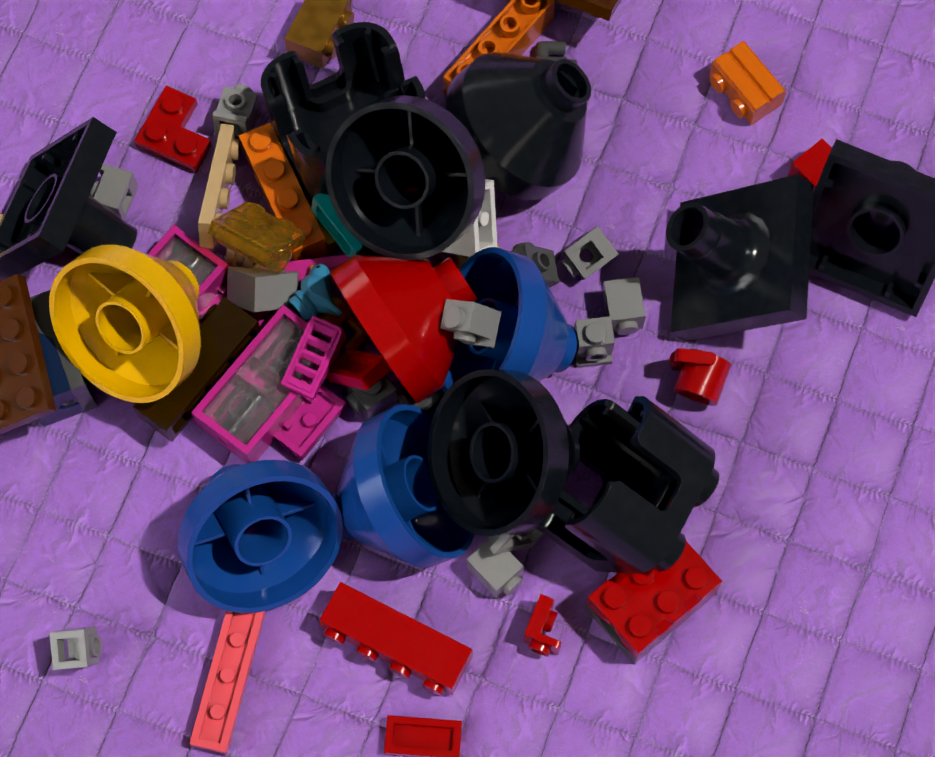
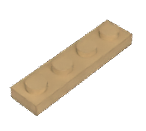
M221 124L198 220L200 247L214 248L217 234L222 235L224 232L225 215L222 213V210L229 208L230 188H228V184L234 185L236 165L233 164V161L239 160L241 154L240 140L235 139V125Z

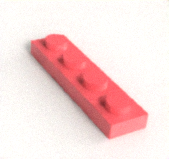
M226 610L189 743L191 746L228 754L266 611L237 613Z

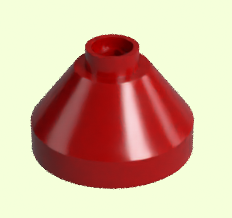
M354 255L332 269L330 273L347 303L390 368L416 403L419 404L443 388L459 344L458 340L453 339V332L440 328L446 299L468 302L478 300L452 259L449 257L433 268L428 259L402 260L384 256Z

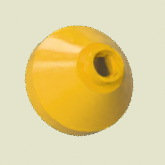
M100 245L85 251L63 267L55 277L49 296V311L55 335L71 363L80 370L81 374L100 390L128 402L149 403L157 401L168 395L185 381L197 365L201 348L197 304L199 285L192 271L184 264L173 260L165 261L125 246Z

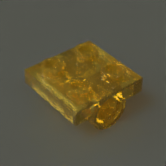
M245 202L212 220L208 231L209 234L215 236L217 243L242 256L248 255L249 260L276 274L281 273L292 257L293 251L303 244L306 232L296 228L293 222L277 218L265 212L261 205L251 202Z

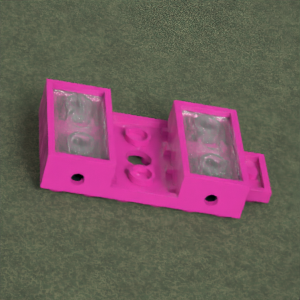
M173 225L148 253V255L165 261L173 260L180 262L192 271L199 285L197 304L200 326L204 322L203 318L207 310L214 304L218 305L224 297L227 298L229 265L207 248L200 247L199 242L176 225ZM284 305L279 310L252 312L241 308L258 321L261 331L191 412L193 418L190 421L246 463L258 461L274 440L303 461L346 409L347 404L324 385H321L314 401L281 386V381L308 322ZM319 334L316 335V338L330 343L331 341ZM310 346L309 351L324 357L325 352ZM339 351V353H338L336 359L341 356L340 351ZM303 360L301 363L316 371L319 368L318 365L307 360ZM297 372L295 378L310 385L313 381L312 378Z

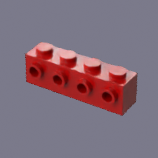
M342 582L339 583L319 619L321 628L325 630L323 635L340 645L347 641L357 646L356 652L364 658L373 662L380 658L390 663L389 669L392 672L406 679L413 675L423 680L422 686L439 696H442L444 692L453 695L473 657V649Z

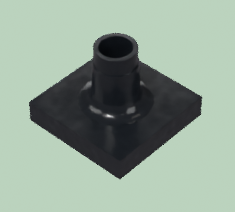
M92 117L30 157L0 221V281L32 269L62 253L65 247L79 254H83L85 251L100 245H119L132 249L137 237V229L89 195L117 133L115 130Z
M836 139L813 193L809 274L917 317L935 279V178L916 171L907 163L890 161Z
M797 174L680 202V207L671 216L666 229V238L669 245L677 250L670 331L672 334L686 341H692L807 319L814 190L812 183Z

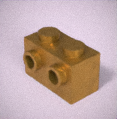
M304 0L284 38L287 52L296 51L301 60L324 69L329 58L334 59L336 56L332 40L333 33L341 27L352 24L354 21L355 13L352 12L351 0Z

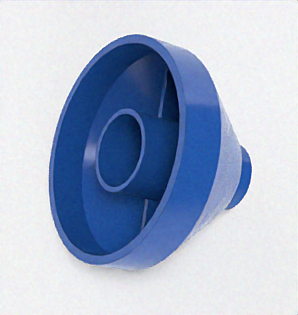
M497 247L485 248L472 255L460 267L459 271L478 298L475 301L476 303L501 311L494 348L466 345L459 341L443 388H441L444 394L458 379L478 370H515L526 373L539 382L550 376L553 372L559 373L566 370L576 354L578 344L577 333L572 325L567 324L563 312L537 265L524 255Z
M401 404L370 417L361 425L336 486V492L331 495L341 511L343 519L342 538L346 540L356 539L365 545L411 565L429 568L464 554L470 547L475 534L461 528L447 515L433 489L427 458L428 436L433 417L419 407Z
M261 460L243 465H228L218 470L211 477L208 485L188 507L179 528L178 553L193 587L210 604L220 609L237 613L268 611L299 598L314 587L327 573L341 546L343 519L338 504L323 481L310 469L300 464L285 460Z

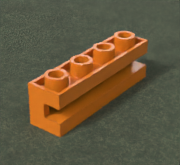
M511 0L443 76V83L446 84L444 95L447 96L448 88L455 76L479 56L492 52L523 55L554 20L555 0Z

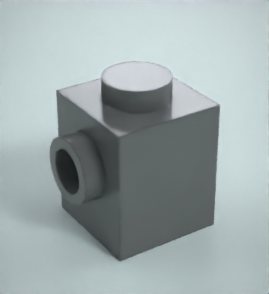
M386 375L367 391L347 386L349 395L346 396V400L356 414L362 412L366 419L398 404L397 390Z

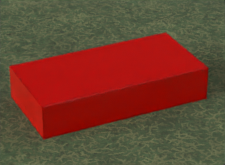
M348 349L333 362L327 378L333 383L367 391L385 376L391 368L381 355Z
M387 715L384 754L406 757H460L462 721Z

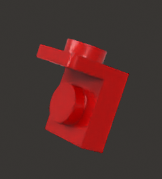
M540 594L524 633L523 642L529 644V650L546 657L550 653L558 655L562 642L543 634L544 631L551 632L558 612L552 610L554 599Z

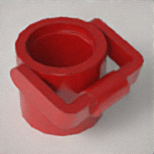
M678 348L672 352L668 360L669 365L672 367V370L680 371L673 388L674 392L701 404L717 406L731 368V363L708 351Z

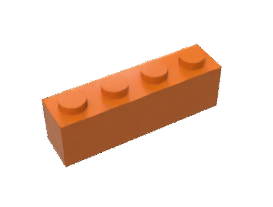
M271 122L240 134L239 139L243 154L293 261L320 258L327 255L325 237L311 211V207Z

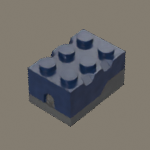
M50 290L30 297L57 410L54 413L39 418L44 427L98 407L89 381L71 363L57 340L49 311Z

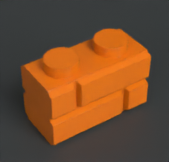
M745 41L740 42L731 48L729 52H725L712 62L709 74L712 87L718 93L724 92L730 99V106L734 114L740 119L744 117L750 125H753L783 103L786 90Z

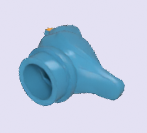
M324 264L311 265L309 275L305 276L301 281V290L293 293L294 296L288 300L289 304L296 314L306 322L312 316L317 317L318 313H330L340 319L344 313L333 304L330 288V270Z

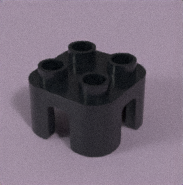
M352 23L337 29L333 33L332 40L339 63V70L334 75L321 81L309 84L304 64L296 51H289L276 57L266 66L262 73L261 89L275 133L290 164L312 199L319 193L329 195L325 172L328 149L337 130L351 115L387 97L405 95L426 99L423 86L417 76L405 80L399 50L391 34L385 28L375 23Z
M635 396L628 411L609 399L596 400L586 406L575 417L569 428L578 438L580 461L601 476L603 480L602 488L590 508H587L563 490L551 513L535 528L598 572L642 574L651 569H655L658 572L665 571L676 563L685 548L686 538L681 533V530L693 507L700 506L707 501L718 485L719 472L714 468L715 451L645 396Z

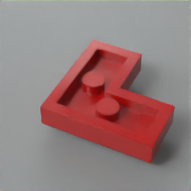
M166 85L134 140L136 147L196 173L212 146L210 139L185 129L187 122L198 105L196 98Z

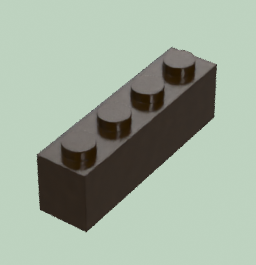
M225 297L218 305H212L204 315V322L200 326V355L191 375L165 397L149 403H135L133 406L141 420L171 442L174 441L193 418L191 412L261 331L256 319Z

